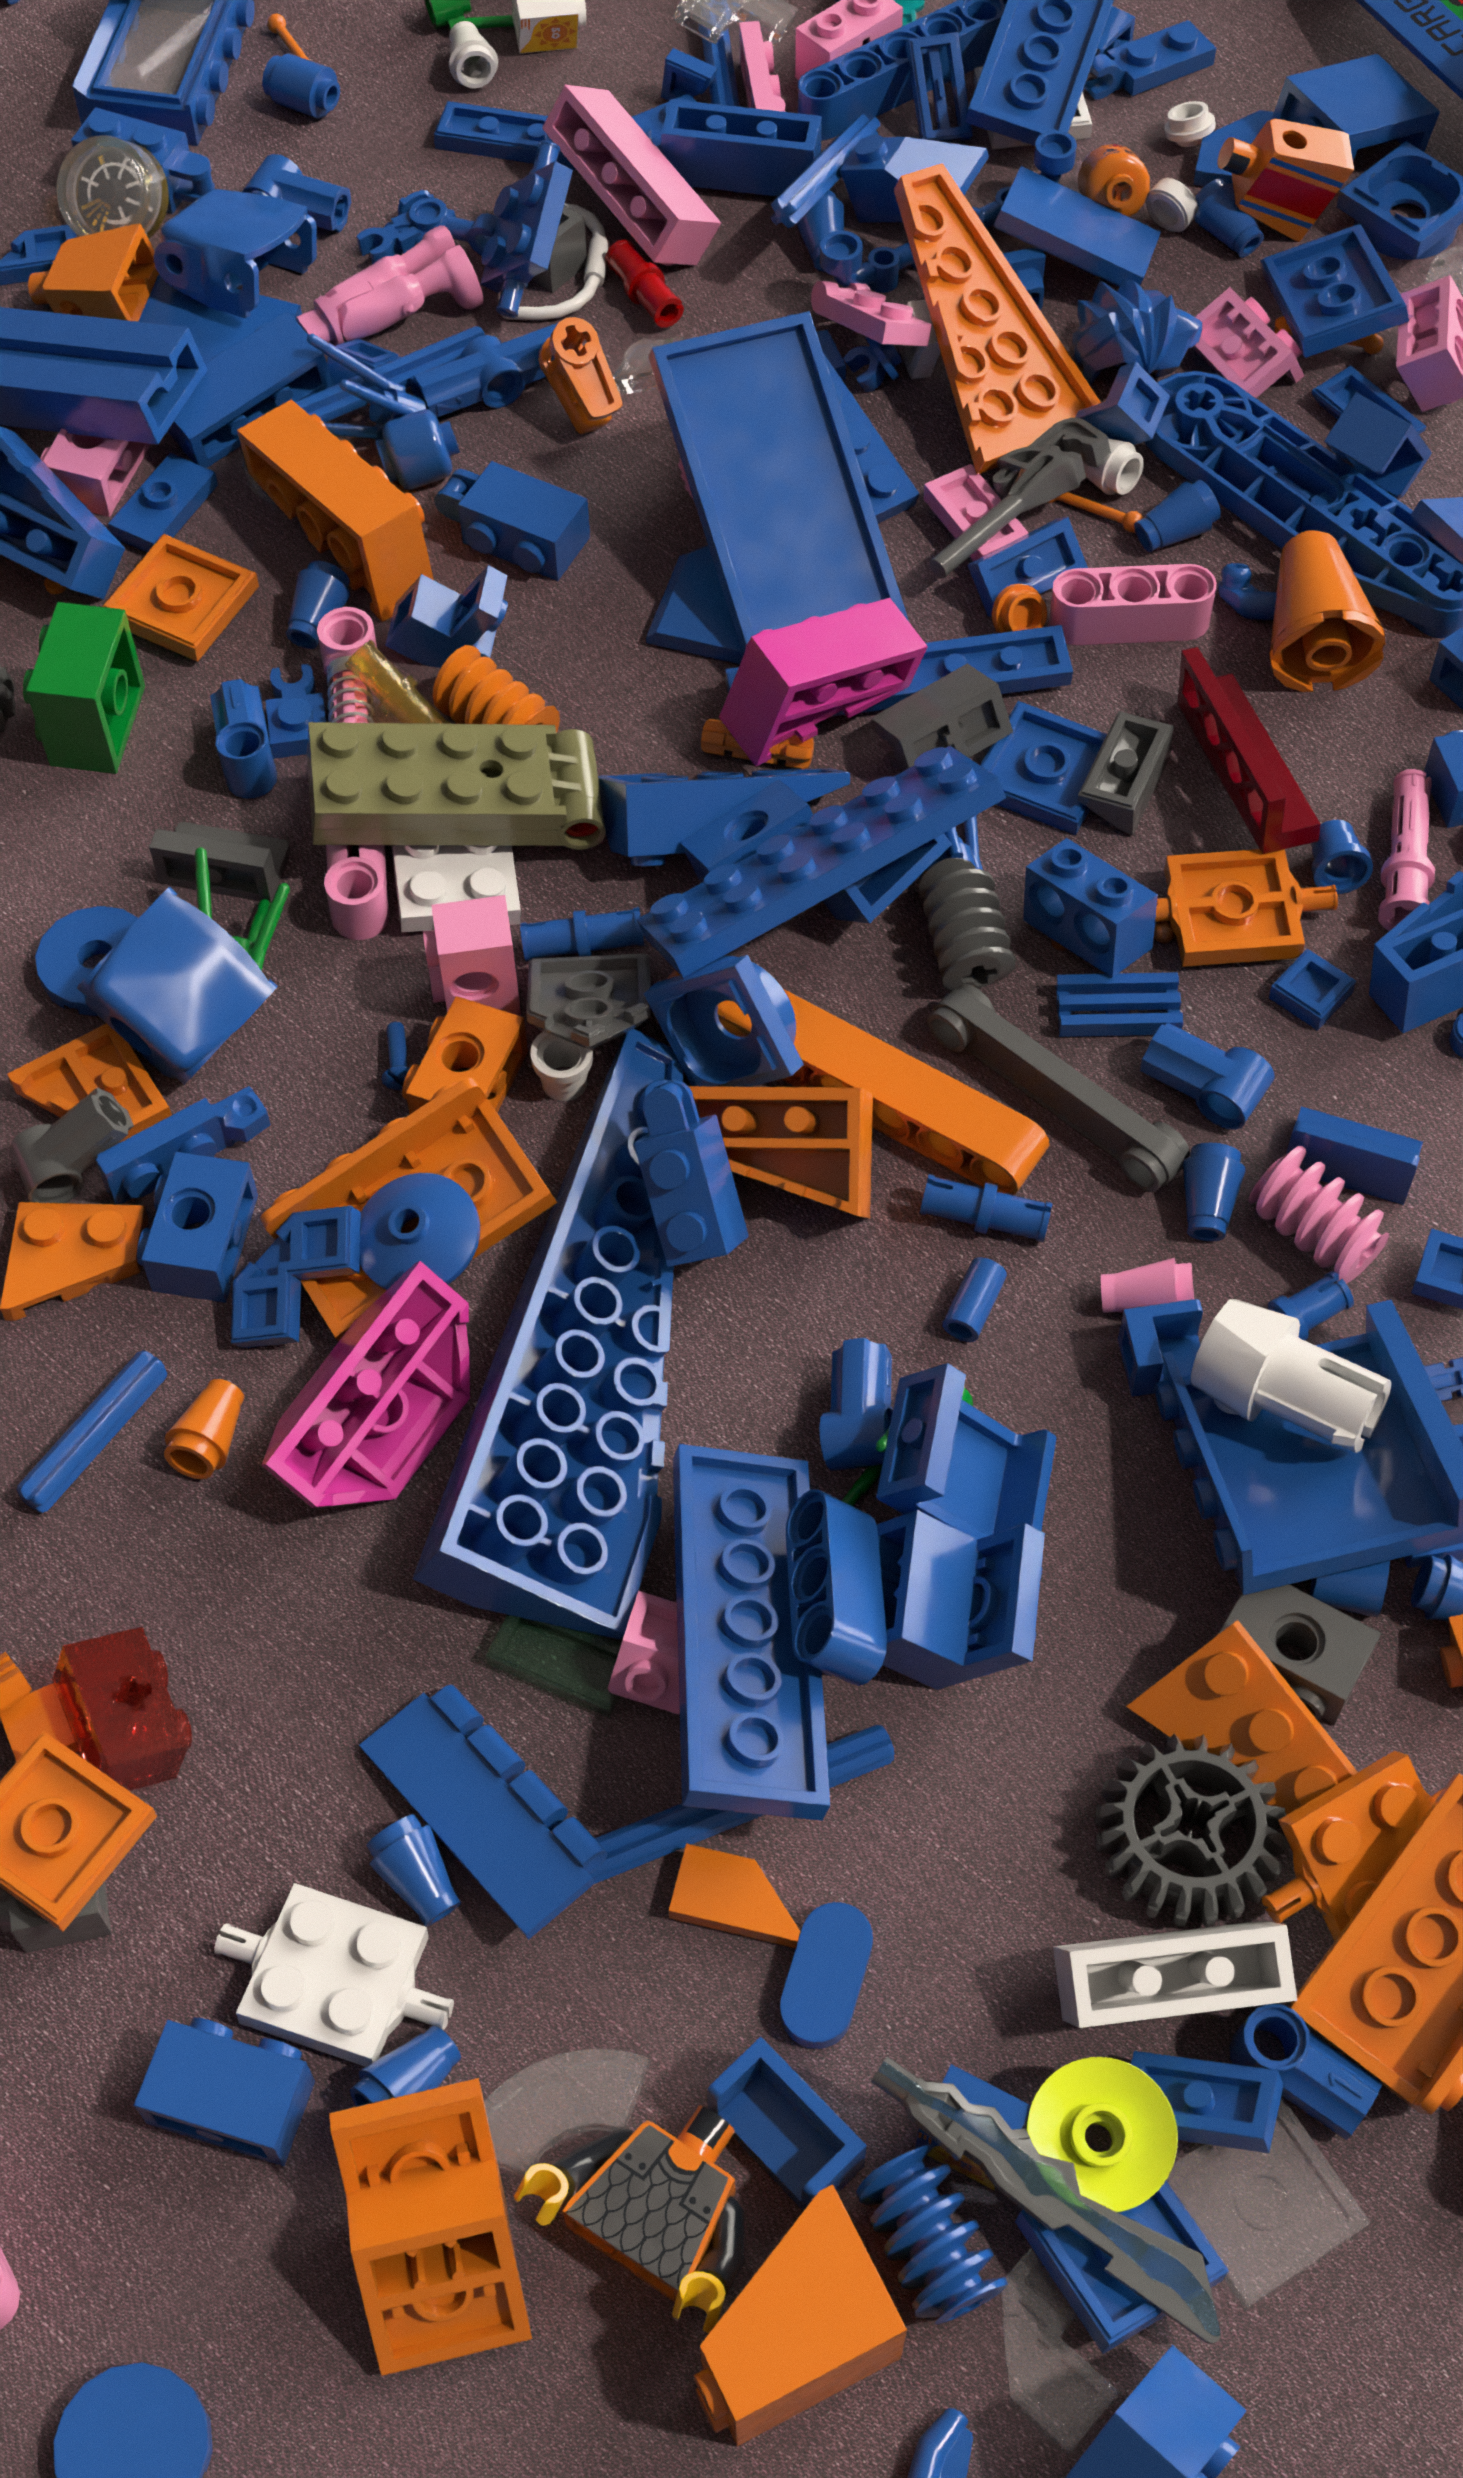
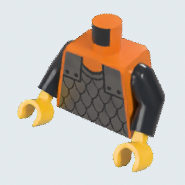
M699 2105L677 2138L655 2123L647 2120L636 2131L620 2128L574 2149L552 2165L542 2163L531 2166L514 2194V2199L517 2202L528 2194H534L544 2199L545 2203L535 2219L543 2226L552 2222L563 2202L569 2201L562 2211L566 2227L675 2302L672 2311L674 2318L679 2319L682 2309L688 2306H696L703 2309L707 2313L703 2326V2331L706 2333H710L717 2324L724 2299L744 2264L745 2212L740 2203L734 2198L735 2179L714 2164L735 2130L721 2116L704 2106Z

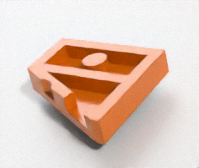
M19 1202L0 1310L5 1321H16L26 1317L24 1308L61 1295L63 1302L88 1293L90 1289L98 1284H112L140 1273L141 1266L137 1262V1247L141 1232L144 1228H147L149 1219L145 1206Z

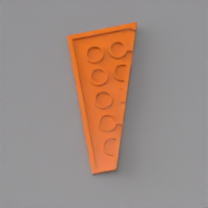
M941 163L902 175L894 189V193L976 475L998 467L997 460L1004 454L1022 447H1028L1055 423L1064 419L1075 418L1079 410L1101 402L944 164Z

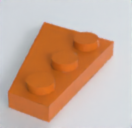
M1238 1620L1126 1706L1169 1737L1175 1733L1182 1742V1745L1192 1751L1195 1738L1204 1734L1208 1742L1207 1752L1219 1756L1220 1750L1224 1745L1232 1743L1235 1752L1231 1763L1238 1768L1245 1762L1256 1759L1259 1768L1251 1781L1254 1784L1274 1782L1277 1791L1274 1798L1267 1805L1285 1808L1286 1815L1358 1773Z

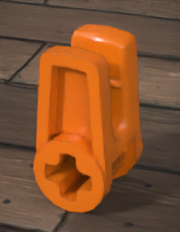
M577 317L565 318L560 321L554 328L551 336L546 339L539 350V365L576 431L579 434L596 431L610 422L612 414L616 413L623 406V402L600 345L597 332L593 326L584 319Z

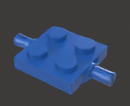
M542 140L538 143L534 166L529 171V175L504 187L498 195L494 206V214L497 216L494 233L486 243L482 253L481 261L485 268L480 285L497 293L501 292L496 312L509 318L518 317L523 291L527 288L528 282L535 275L548 270L573 172L568 167L556 162L560 147L551 141Z

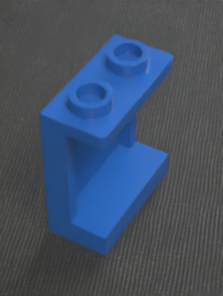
M1374 54L1287 76L1272 119L1276 118L1347 133L1349 135L1352 159L1354 160L1358 149L1395 139L1401 144L1407 141L1425 152L1440 110L1379 54Z
M949 1363L899 1378L876 1498L902 1514L919 1510L977 1540L1024 1523L1042 1531L1056 1435L1047 1429L1024 1435L1016 1434L962 1400L966 1374Z

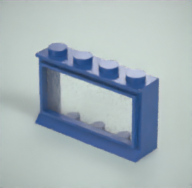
M109 0L72 84L81 126L96 107L185 132L188 145L198 146L205 127L211 126L213 123L215 103L219 93L226 91L230 65L233 60H237L240 56L241 38L245 28H250L253 24L254 0Z

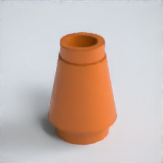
M223 1379L210 1380L206 1388L166 1433L165 1443L167 1447L164 1451V1457L176 1471L191 1478L207 1479L212 1476L215 1470L225 1466L241 1405L244 1401V1394L236 1385Z

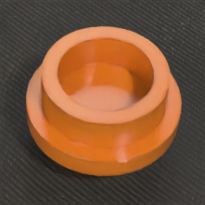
M1012 584L1004 588L998 594L992 608V621L998 633L1042 628L1047 618V607L1043 598L1035 588L1025 584Z

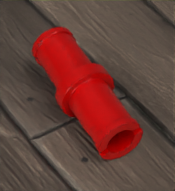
M619 240L611 245L606 252L605 261L608 263L609 269L614 271L624 283V292L629 299L636 304H641L654 319L653 321L661 328L670 327L678 322L684 312V306L681 304L683 302L665 284L664 274L658 266L651 262H646L635 249L634 244L629 240Z

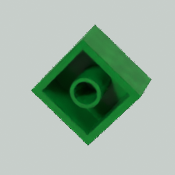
M57 602L50 624L43 625L40 631L39 655L35 667L26 671L23 681V698L26 704L31 705L33 711L36 739L43 743L50 766L117 774L145 689V682L126 611L123 609Z

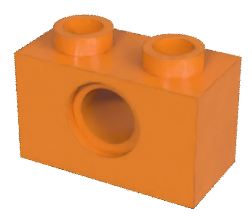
M456 996L446 1016H438L435 1019L428 1037V1050L421 1064H413L405 1077L402 1096L407 1100L409 1114L431 1101L433 1095L445 1085L459 1082L469 1077L476 1080L498 1113L528 1053L524 1017ZM470 1068L464 1072H454L457 1069Z

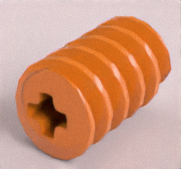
M464 645L454 651L440 668L434 682L432 696L435 707L444 715L450 716L456 724L555 725L556 733L560 724L559 711L554 706L545 707V701L540 695L529 694V689L521 681L513 682V677L507 670L497 669L495 662L489 657H481L480 651L475 646Z

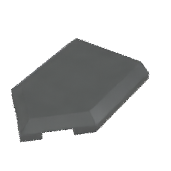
M625 954L529 960L527 1022L541 1031L588 1050H592L640 1026L652 1016L651 1007L643 994L651 987L649 955Z

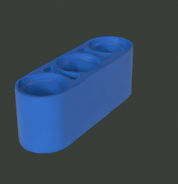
M811 1489L795 1502L786 1522V1549L794 1655L801 1662L852 1685L861 1686L868 1683L878 1673L887 1651L876 1521L871 1515L821 1490Z

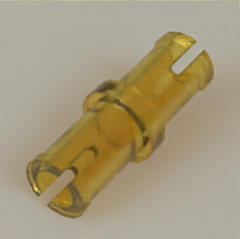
M369 640L368 643L366 642L345 663V667L351 670L381 701L378 707L385 715L391 712L401 723L451 724L415 689L418 686V682L411 675L405 678L375 647V643L372 640Z

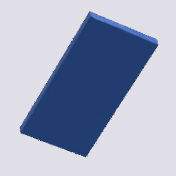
M810 311L652 347L648 355L743 656L751 636L763 630H776L801 623L813 616L822 617L847 610L856 604H869L890 598L908 620Z

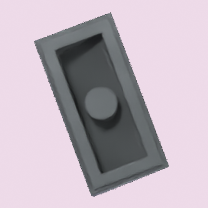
M1118 711L1078 794V801L1122 832L1134 835L1170 758L1173 725Z

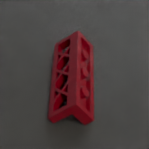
M1198 647L1182 650L1177 704L1262 854L1317 842L1319 840L1321 823L1234 675L1227 674L1215 677Z

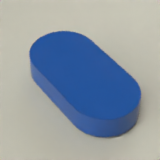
M841 1902L821 1905L809 1914L803 1924L780 2001L782 2026L788 2036L801 2046L811 2049L830 2047L839 2042L850 2028L873 1945V1932L868 1919L860 1910L852 1905Z

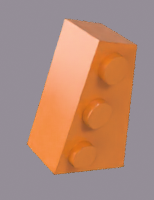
M688 1086L693 1093L699 1118L717 1115L732 1172L818 1201L847 1213L870 1218L872 1092L863 1088Z

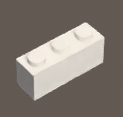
M1264 1920L1053 1946L1062 2020L1078 2028L1297 2001L1287 1925Z

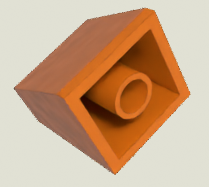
M833 2184L817 2193L700 2345L702 2371L693 2375L698 2386L695 2388L696 2394L714 2432L718 2433L728 2427L737 2446L901 2359L907 2329Z

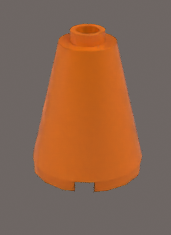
M1304 531L1290 539L1284 545L1281 552L1269 656L1273 674L1284 686L1300 692H1313L1312 683L1332 682L1333 691L1348 688L1366 679L1381 665L1384 658V644L1386 645L1385 633L1336 539L1325 532Z

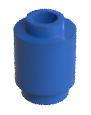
M292 54L275 55L266 64L263 72L262 86L265 94L271 96L274 103L318 119L323 118L336 107L340 97V85L332 68Z

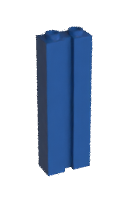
M0 307V425L60 432L62 428L67 430L68 434L158 445L208 371L189 327Z

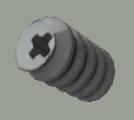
M947 858L937 862L924 871L918 880V892L923 899V912L928 919V931L932 937L933 951L937 956V967L942 976V987L950 991L957 989L963 984H969L980 989L996 983L1009 976L1015 969L1016 964L1015 956L1009 950L1010 937L1004 930L1005 918L999 911L1000 900L994 892V878L989 872L975 869L972 862L962 858Z

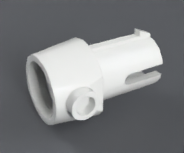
M1229 1299L1213 1319L1202 1340L1192 1368V1385L1213 1398L1216 1406L1226 1413L1240 1415L1250 1422L1254 1421L1263 1409L1331 1441L1332 1444H1337L1354 1453L1359 1452L1364 1443L1361 1435L1370 1438L1380 1420L1390 1394L1391 1380L1298 1338L1300 1323L1297 1318L1237 1299Z

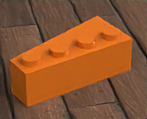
M291 399L237 430L249 474L290 520L296 516L298 517L304 532L308 536V540L320 554L328 549L331 550L335 559L342 567L341 570L348 575L350 579L349 586L354 591L362 586L366 588L372 599L370 609L381 622L392 617L395 603L421 574L434 580L421 525L425 521V516L417 499L411 493H403L395 487L380 467L376 465L372 467L358 456L355 448L349 441L345 439L340 441L334 436L316 414L309 415Z

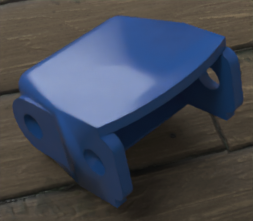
M214 189L165 222L161 227V243L154 251V263L158 273L168 286L212 309L246 319L251 315L250 311L259 305L260 270L268 264H273L304 274L308 270V266L315 262L317 257V226L314 218L307 214V206L273 196ZM295 232L300 237V245H295L289 240V237ZM243 285L242 290L237 289L238 287Z
M169 886L135 921L113 949L77 986V989L84 994L85 1003L154 1067L168 1078H177L185 1085L219 1047L251 1017L278 986L271 979L267 980L256 962L226 930L205 913L177 897V893Z

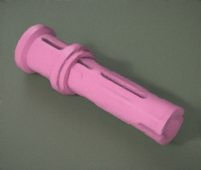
M1418 769L1401 771L1395 776L1393 781L1394 807L1392 812L1390 857L1387 858L1381 867V883L1386 888L1385 900L1380 904L1378 911L1380 924L1389 931L1421 903L1430 904L1428 901V889L1431 888L1435 881V867L1427 857L1429 800L1432 779L1430 776L1426 778V772Z

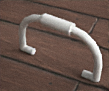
M564 203V205L584 217L585 224L593 234L589 244L583 289L572 299L557 305L542 307L520 306L518 317L509 318L502 316L504 319L547 320L561 318L578 311L593 298L597 288L604 283L607 266L605 256L610 248V242L605 237V229L593 213L578 205Z

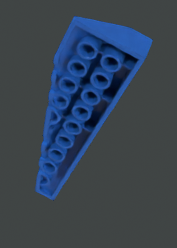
M636 1029L626 1032L622 1038L556 1197L558 1203L552 1207L518 1293L412 1578L472 1607L620 1639L625 1634L661 1522L662 1497L657 1496L659 1471L664 1468L665 1442L660 1441L662 1411L667 1407L668 1383L663 1382L664 1355L670 1350L674 1266L667 1267L634 1143L649 1133L643 1111L645 1097L668 1081L678 1080L683 1082V1068L673 1049Z

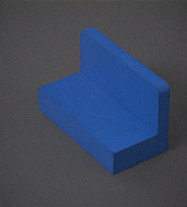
M1301 1106L1286 1154L1297 1146H1303L1306 1149V1155L1299 1168L1305 1171L1316 1162L1321 1161L1326 1166L1320 1181L1330 1183L1340 1177L1345 1181L1344 1188L1404 1205L1417 1170L1423 1141Z

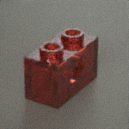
M143 1627L63 1645L52 1678L80 1756L128 1791L177 1778L186 1752L192 1745V1732L188 1717L183 1709L174 1708L167 1690L169 1679L164 1657L158 1649L151 1650Z

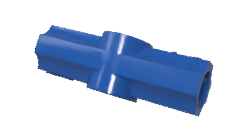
M558 323L504 343L495 336H480L472 340L464 348L460 359L411 376V392L413 396L423 399L426 409L432 411L436 418L483 401L492 408L506 407L522 394L526 384L546 377L539 365V350L546 339L551 336Z

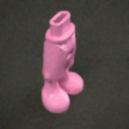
M440 225L425 233L417 245L401 256L397 254L383 257L371 266L339 283L324 296L313 301L314 309L297 316L296 322L308 335L315 334L328 343L333 342L335 345L344 343L343 337L346 341L361 339L379 333L398 321L411 316L424 304V298L430 295L449 292L461 307L472 310L483 304V294L476 273L465 251L460 245H455L452 234L447 227Z

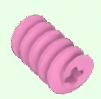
M1297 1146L1267 1169L1251 1191L1248 1201L1250 1204L1257 1202L1256 1211L1262 1219L1271 1220L1276 1218L1275 1227L1281 1235L1289 1236L1296 1233L1294 1243L1300 1251L1308 1252L1315 1249L1313 1258L1319 1267L1328 1268L1335 1265L1334 1272L1339 1275V1280L1343 1279L1347 1284L1361 1274L1385 1247L1389 1239V1233L1381 1235L1377 1232L1384 1213L1378 1209L1361 1219L1357 1214L1363 1204L1364 1196L1358 1193L1343 1203L1339 1201L1338 1197L1345 1181L1338 1177L1322 1187L1319 1181L1326 1165L1321 1161L1316 1162L1303 1171L1299 1167L1306 1155V1149L1303 1146Z

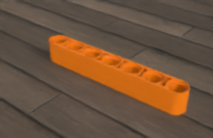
M674 969L667 979L679 976L680 974ZM783 989L794 1010L796 1036L793 1044L804 1065L792 1076L782 1080L795 1087L863 1088L873 1093L872 1128L983 1188L986 1182L998 1185L997 1192L1010 1195L1017 1194L1050 1146L1048 1136L1037 1123ZM733 1001L720 1002L717 1013L722 1026L735 1036H748L752 1028L749 1015H744L740 1007Z

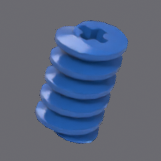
M933 2144L909 2151L875 2169L861 2182L856 2190V2194L861 2204H881L870 2217L873 2231L878 2233L895 2232L884 2245V2253L887 2259L891 2261L910 2260L898 2274V2282L901 2288L907 2290L924 2288L912 2303V2310L915 2316L919 2318L940 2316L934 2323V2325H939L959 2318L988 2302L1003 2291L1008 2282L1005 2277L981 2279L979 2272L994 2254L991 2248L967 2251L964 2244L980 2226L977 2220L953 2223L950 2216L962 2204L965 2197L962 2192L939 2195L936 2188L950 2174L951 2169L948 2164L925 2167L922 2160L934 2148Z

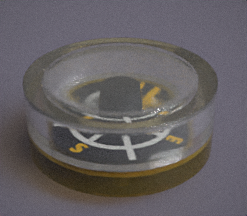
M112 136L90 137L73 147L65 157L59 170L56 189L58 205L64 220L78 236L81 237L140 223L148 239H150L160 228L168 208V183L160 163L144 147Z

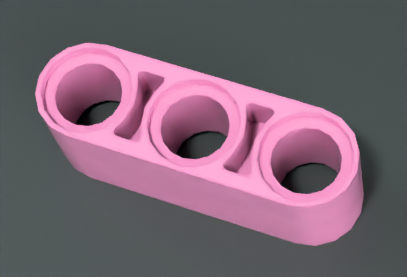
M1194 564L1066 570L1059 574L1053 583L1048 627L1062 625L1066 644L1168 642L1197 639L1204 635L1209 628L1217 582L1214 575L1208 569Z

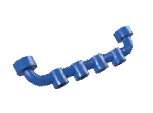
M1051 130L1038 136L1035 142L1034 164L1041 171L1039 175L1058 183L1062 174L1069 172L1074 167L1077 143L1072 135L1064 131ZM1011 187L1000 189L996 193L994 202L979 209L972 207L986 229L994 225ZM831 232L824 236L820 243V265L822 269L832 275L834 280L843 288H847L850 283L867 284L873 291L886 293L897 287L900 269L911 265L913 269L917 270L909 242L895 249L890 247L875 248L869 253L868 261L863 264L862 241L852 232Z

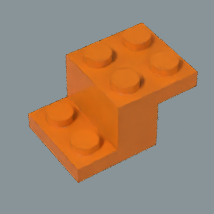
M479 2078L329 2113L331 2135L346 2193L351 2255L381 2376L532 2339L529 2317L515 2259L506 2198Z

